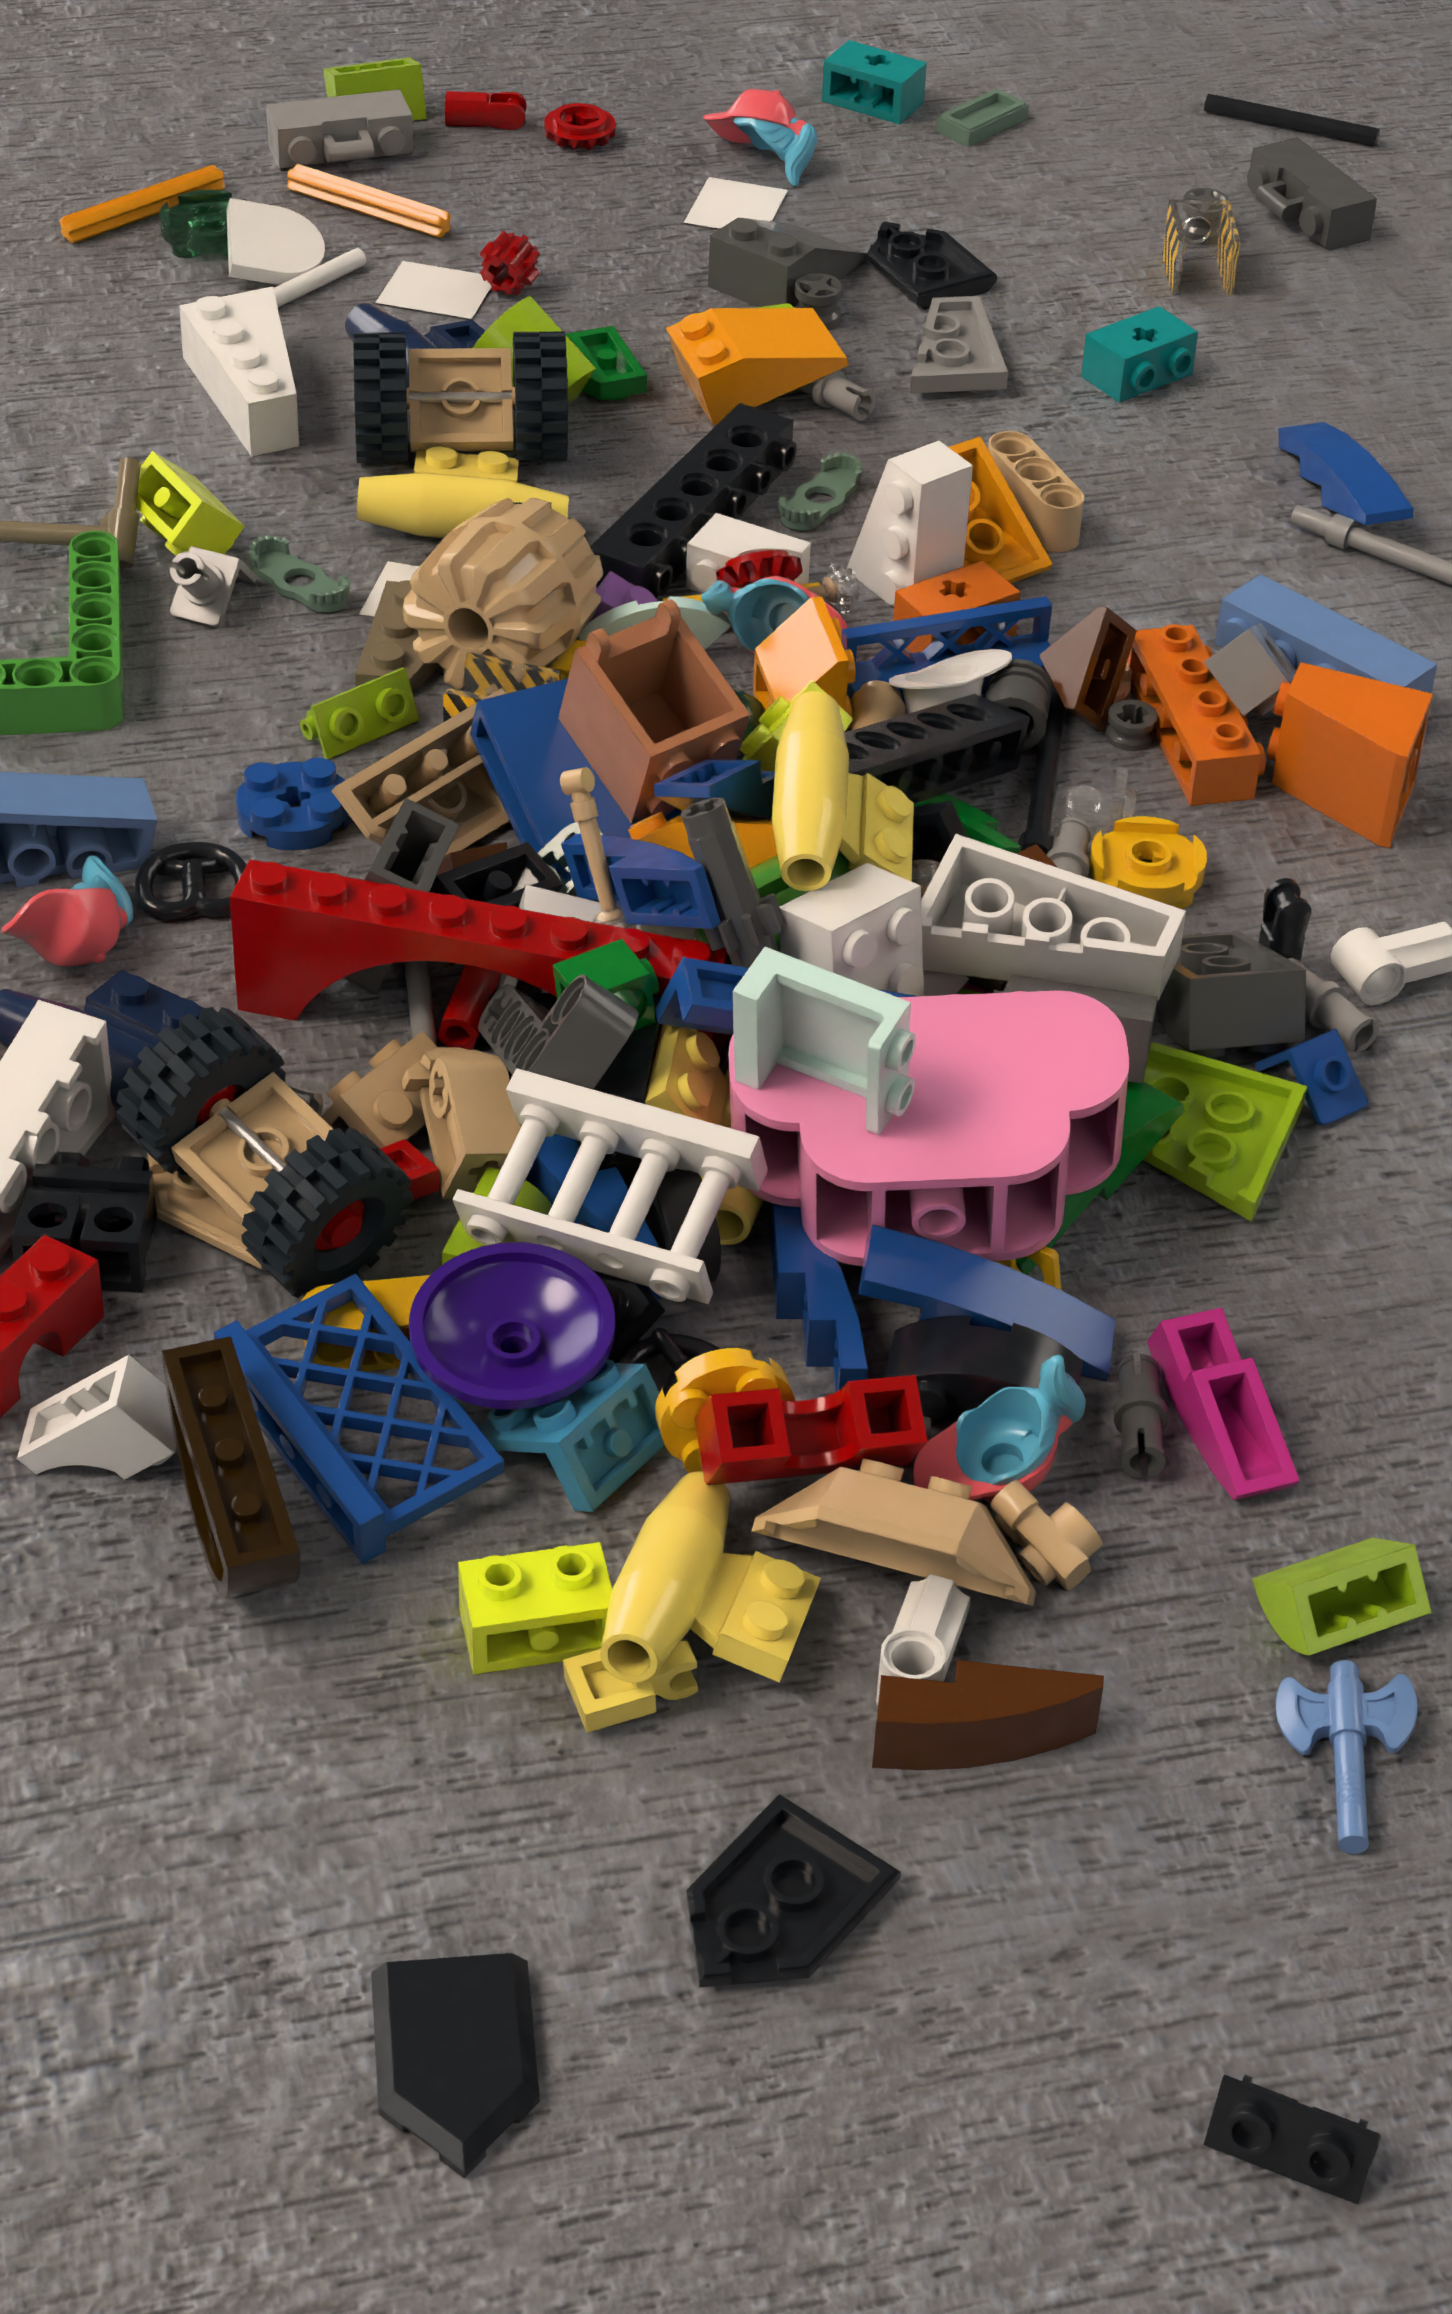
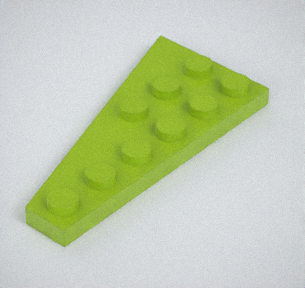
M963 987L957 992V994L961 995L984 994ZM1151 1041L1143 1081L1183 1103L1185 1111L1143 1160L1252 1222L1303 1108L1307 1086Z

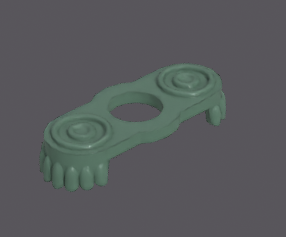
M836 452L834 456L828 454L827 458L822 457L820 473L810 482L800 485L795 491V496L787 502V498L784 496L779 497L778 509L784 526L794 530L814 529L830 514L842 510L846 499L859 486L863 471L861 460H856L855 455L850 456L847 452L843 453V455L840 452ZM813 493H824L832 496L834 500L827 503H816L808 500L806 497Z
M267 535L266 537L259 536L258 540L253 539L252 544H249L248 557L252 564L253 572L273 585L280 595L294 598L317 612H335L346 606L350 593V579H348L347 575L340 576L339 583L326 576L319 566L305 563L290 554L289 540L286 538L282 540L280 536L275 538L272 535ZM294 575H306L314 579L311 584L305 586H292L285 582L286 579Z

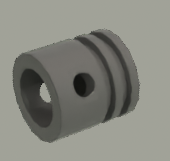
M1014 659L1005 668L989 675L984 698L1030 717L1022 751H1025L1039 744L1045 735L1053 684L1049 674L1040 665L1029 660Z

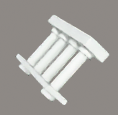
M516 1068L506 1088V1092L517 1122L522 1126L488 1197L457 1189L452 1200L465 1232L471 1238L484 1245L525 1242L549 1246L574 1256L594 1271L648 1286L652 1291L665 1299L682 1302L689 1298L709 1304L713 1290L704 1261L697 1259V1256L727 1189L739 1186L759 1191L768 1171L760 1137ZM558 1134L581 1141L580 1148L548 1215L514 1205L546 1137ZM614 1151L641 1158L642 1162L609 1233L574 1223L606 1154H612ZM675 1168L693 1171L701 1175L703 1180L671 1250L668 1251L635 1241L666 1171H673Z

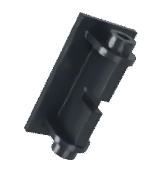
M1224 2074L1203 2145L1352 2203H1359L1369 2168L1372 2166L1381 2139L1380 2133L1367 2129L1369 2121L1360 2118L1359 2123H1356L1317 2107L1306 2106L1299 2103L1296 2099L1252 2083L1253 2077L1246 2074L1242 2081Z

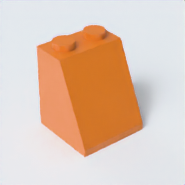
M1300 662L1292 682L1282 681L1275 702L1274 714L1283 717L1281 728L1275 727L1272 732L1267 750V760L1275 761L1271 784L1378 846L1390 848L1415 786L1433 694Z

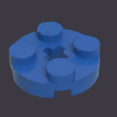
M320 757L311 758L305 762H285L274 765L265 762L252 764L244 771V782L236 793L238 825L243 833L251 839L252 831L258 835L265 836L267 846L275 849L294 851L322 846L332 841L333 830L340 827L342 823L345 830L351 822L352 818L332 793L334 787L345 781V779L336 774V766L332 761ZM298 804V805H301V806H299V807H290L289 805Z

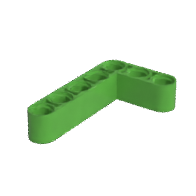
M87 531L76 535L70 541L69 657L0 660V735L101 731L113 728L123 720L122 582L118 542L112 534L104 531Z

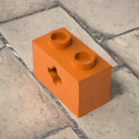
M981 560L895 591L893 621L1020 601V591ZM1017 623L1006 632L1010 637L1016 636ZM983 626L968 628L956 642L960 645L974 643L986 629ZM931 634L917 636L906 648L911 653L922 652L936 638Z

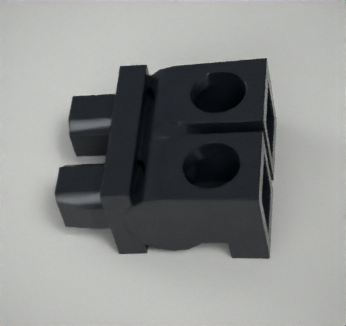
M58 1151L51 1164L36 1163L32 1174L33 1185L29 1187L11 1233L14 1263L45 1234L79 1251L81 1249V1252L98 1259L101 1290L143 1293L146 1278L145 1259L157 1221L153 1171H149V1161L145 1157L122 1156L121 1159L115 1161L113 1169L90 1167V1160L81 1153Z

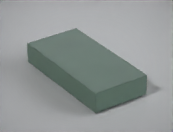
M996 88L937 116L936 131L970 147L1027 120L1029 104Z

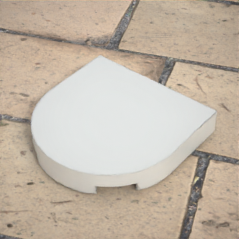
M230 198L227 207L229 277L280 285L321 265L325 253L323 237L315 225L304 216L279 206Z

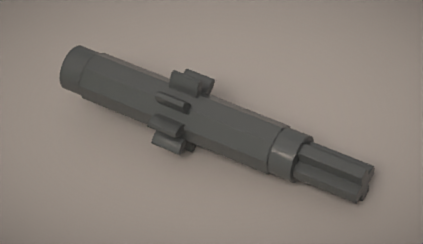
M710 798L687 807L681 812V817L688 834L687 839L695 861L704 866L721 924L713 929L704 928L712 951L725 947L732 965L750 968L764 947L779 952L774 934L781 932L779 924L784 922L776 896L773 893L762 898L760 897L734 821L730 818L724 799Z

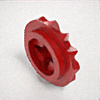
M572 103L549 112L544 119L546 138L556 141L557 146H571L574 150L579 147H585L591 150L594 145L604 146L608 144L609 139L615 136L616 120L609 112L598 106L586 103Z
M769 550L749 553L728 560L725 563V567L716 572V579L727 582L731 587L744 588L746 585L759 579L771 576H779L794 581L803 573L799 557L789 555L787 551Z

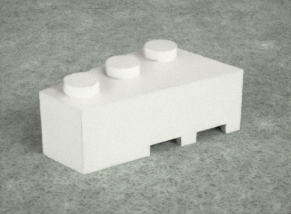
M936 441L888 459L846 571L894 608L895 591L963 567L973 465L941 441Z

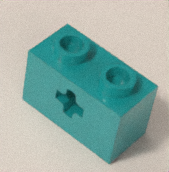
M848 40L824 60L822 102L900 125L924 104L927 62Z
M1158 306L1086 333L1081 377L1119 403L1193 374L1198 331Z

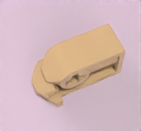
M435 1047L424 1053L419 1062L406 1070L401 1082L403 1091H419L434 1163L440 1169L442 1199H453L457 1189L474 1193L487 1166L497 1169L502 1168L520 1131L521 1124L517 1122L506 1092L510 1082L507 1067L498 1056L460 1047Z

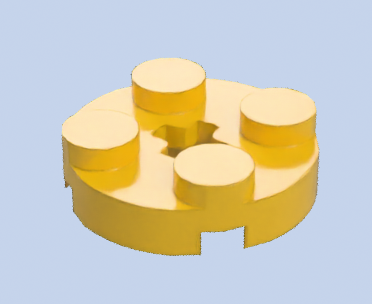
M1149 816L1127 817L1115 821L1113 831L1102 836L1101 829L1094 836L1091 844L1089 871L1093 880L1179 909H1184L1192 904L1194 893L1203 884L1207 864V851L1203 842L1196 835H1193L1192 842L1186 837L1179 835V824L1170 820ZM1141 860H1152V863L1143 862Z
M725 1348L701 1354L686 1362L675 1372L678 1382L669 1389L666 1397L664 1396L663 1389L660 1391L656 1399L655 1416L665 1447L672 1456L683 1462L684 1468L688 1473L703 1472L695 1417L711 1394L780 1388L783 1401H795L787 1375L780 1364L769 1358L771 1365L765 1361L755 1360L751 1350Z

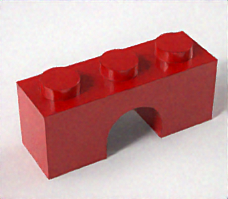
M45 1234L0 1276V1418L21 1399L19 1373L23 1360L34 1343L64 1357L104 1318L98 1259Z
M916 1375L848 1381L841 1390L833 1394L802 1401H783L780 1388L711 1394L695 1417L706 1485L831 1473L839 1467L860 1470L863 1458L892 1466L908 1465L928 1443Z

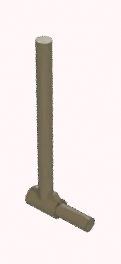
M128 457L120 458L115 506L100 519V526L0 520V542L69 546L71 539L80 533L104 531L112 534L117 539L120 568L133 567L139 522L136 503L141 461Z

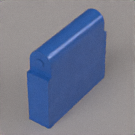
M568 678L477 701L470 736L520 844L528 842L536 853L562 829L575 822L570 805L573 802L572 796L564 794L560 785V776L563 771L588 767L592 771L595 786L590 795L595 798L599 814L596 817L598 827L606 836L630 839L631 836L628 829L631 825L637 823H630L558 719ZM675 808L664 816L669 821L677 816H681L683 810ZM559 862L551 866L565 878L567 883L572 879L571 875Z

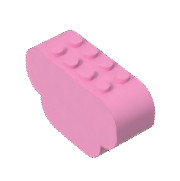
M1016 991L1011 993L898 997L911 1002L910 1032L916 1034V1045L909 1062V1077L915 1080V1088L906 1111L901 1116L893 1114L880 1135L866 1130V1098L781 1064H776L759 1090L735 1081L734 1034L732 1035L729 1045L731 1129L760 1137L768 1168L759 1191L748 1190L757 1197L773 1204L801 1207L802 1225L809 1240L824 1254L846 1264L863 1266L866 1240L872 1225L940 1242L991 1261L1013 1260L1031 1255L1045 1247L1058 1233L1064 1217L1065 1195L1081 1193L1102 1183L1112 1174L1121 1156L1129 1073V1053L1125 1030L1119 1018L1106 1005L1080 993L1070 991Z

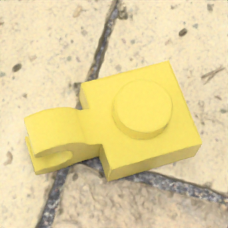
M680 1641L654 1675L648 1680L638 1683L622 1681L610 1674L601 1661V1649L563 1659L564 1678L586 1733L656 1713V1695L667 1700H679L698 1692V1685L691 1671L697 1668V1661L688 1641Z

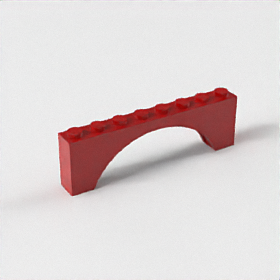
M250 859L230 895L237 1008L241 1011L293 1021L297 1020L305 1006L318 993L334 982L367 968L395 962L440 961L471 965L520 979L556 997L553 964L619 939L624 940L639 960L646 958L653 967L659 985L658 994L653 996L662 997L683 957L729 965V954L725 947L712 951L709 943L699 940L681 939L643 932L635 928L616 927L584 921L575 917L556 916L524 910L515 906H502L464 899L455 895H442L404 888L395 884H383L345 877L335 873L317 872L285 866L276 862ZM697 1030L698 1032L705 1033L713 1041L720 1056L719 1068L721 1070L725 1054V1034Z

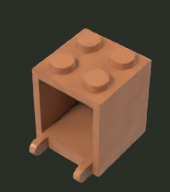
M670 599L660 603L655 617L609 636L602 628L588 634L586 645L575 649L558 719L632 824L661 811L666 815L676 808L655 797L654 784L706 759L736 760L751 714L681 618L676 602Z

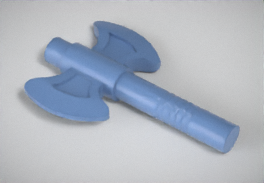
M1340 1660L1331 1665L1327 1694L1312 1692L1293 1677L1283 1679L1276 1696V1717L1283 1736L1301 1755L1311 1754L1313 1746L1318 1740L1329 1738L1330 1744L1334 1748L1338 1846L1345 1853L1359 1854L1367 1850L1369 1846L1363 1747L1366 1745L1367 1737L1371 1736L1380 1740L1388 1753L1398 1752L1414 1731L1417 1721L1418 1704L1413 1684L1403 1674H1397L1386 1686L1377 1691L1364 1693V1686L1359 1677V1667L1356 1663L1349 1660Z

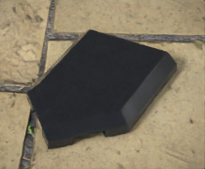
M884 221L878 230V237L875 243L871 244L867 253V261L923 309L930 308L932 298L975 296L988 292L997 282V275L945 231L927 229L926 235H920L914 232L900 231V224Z
M779 1794L686 1890L699 1988L810 1978L898 1882L901 1871Z
M513 1953L386 1962L371 1972L378 2113L401 2132L409 2130L439 2153V2160L463 2178L486 2157V2149L512 2123H519L540 2102L528 1961Z

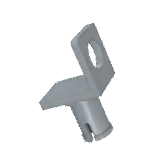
M191 546L189 552L185 551L178 554L172 561L180 568V571L170 567L171 577L178 584L170 613L179 619L218 628L222 624L235 581L239 580L255 584L258 576L240 558Z

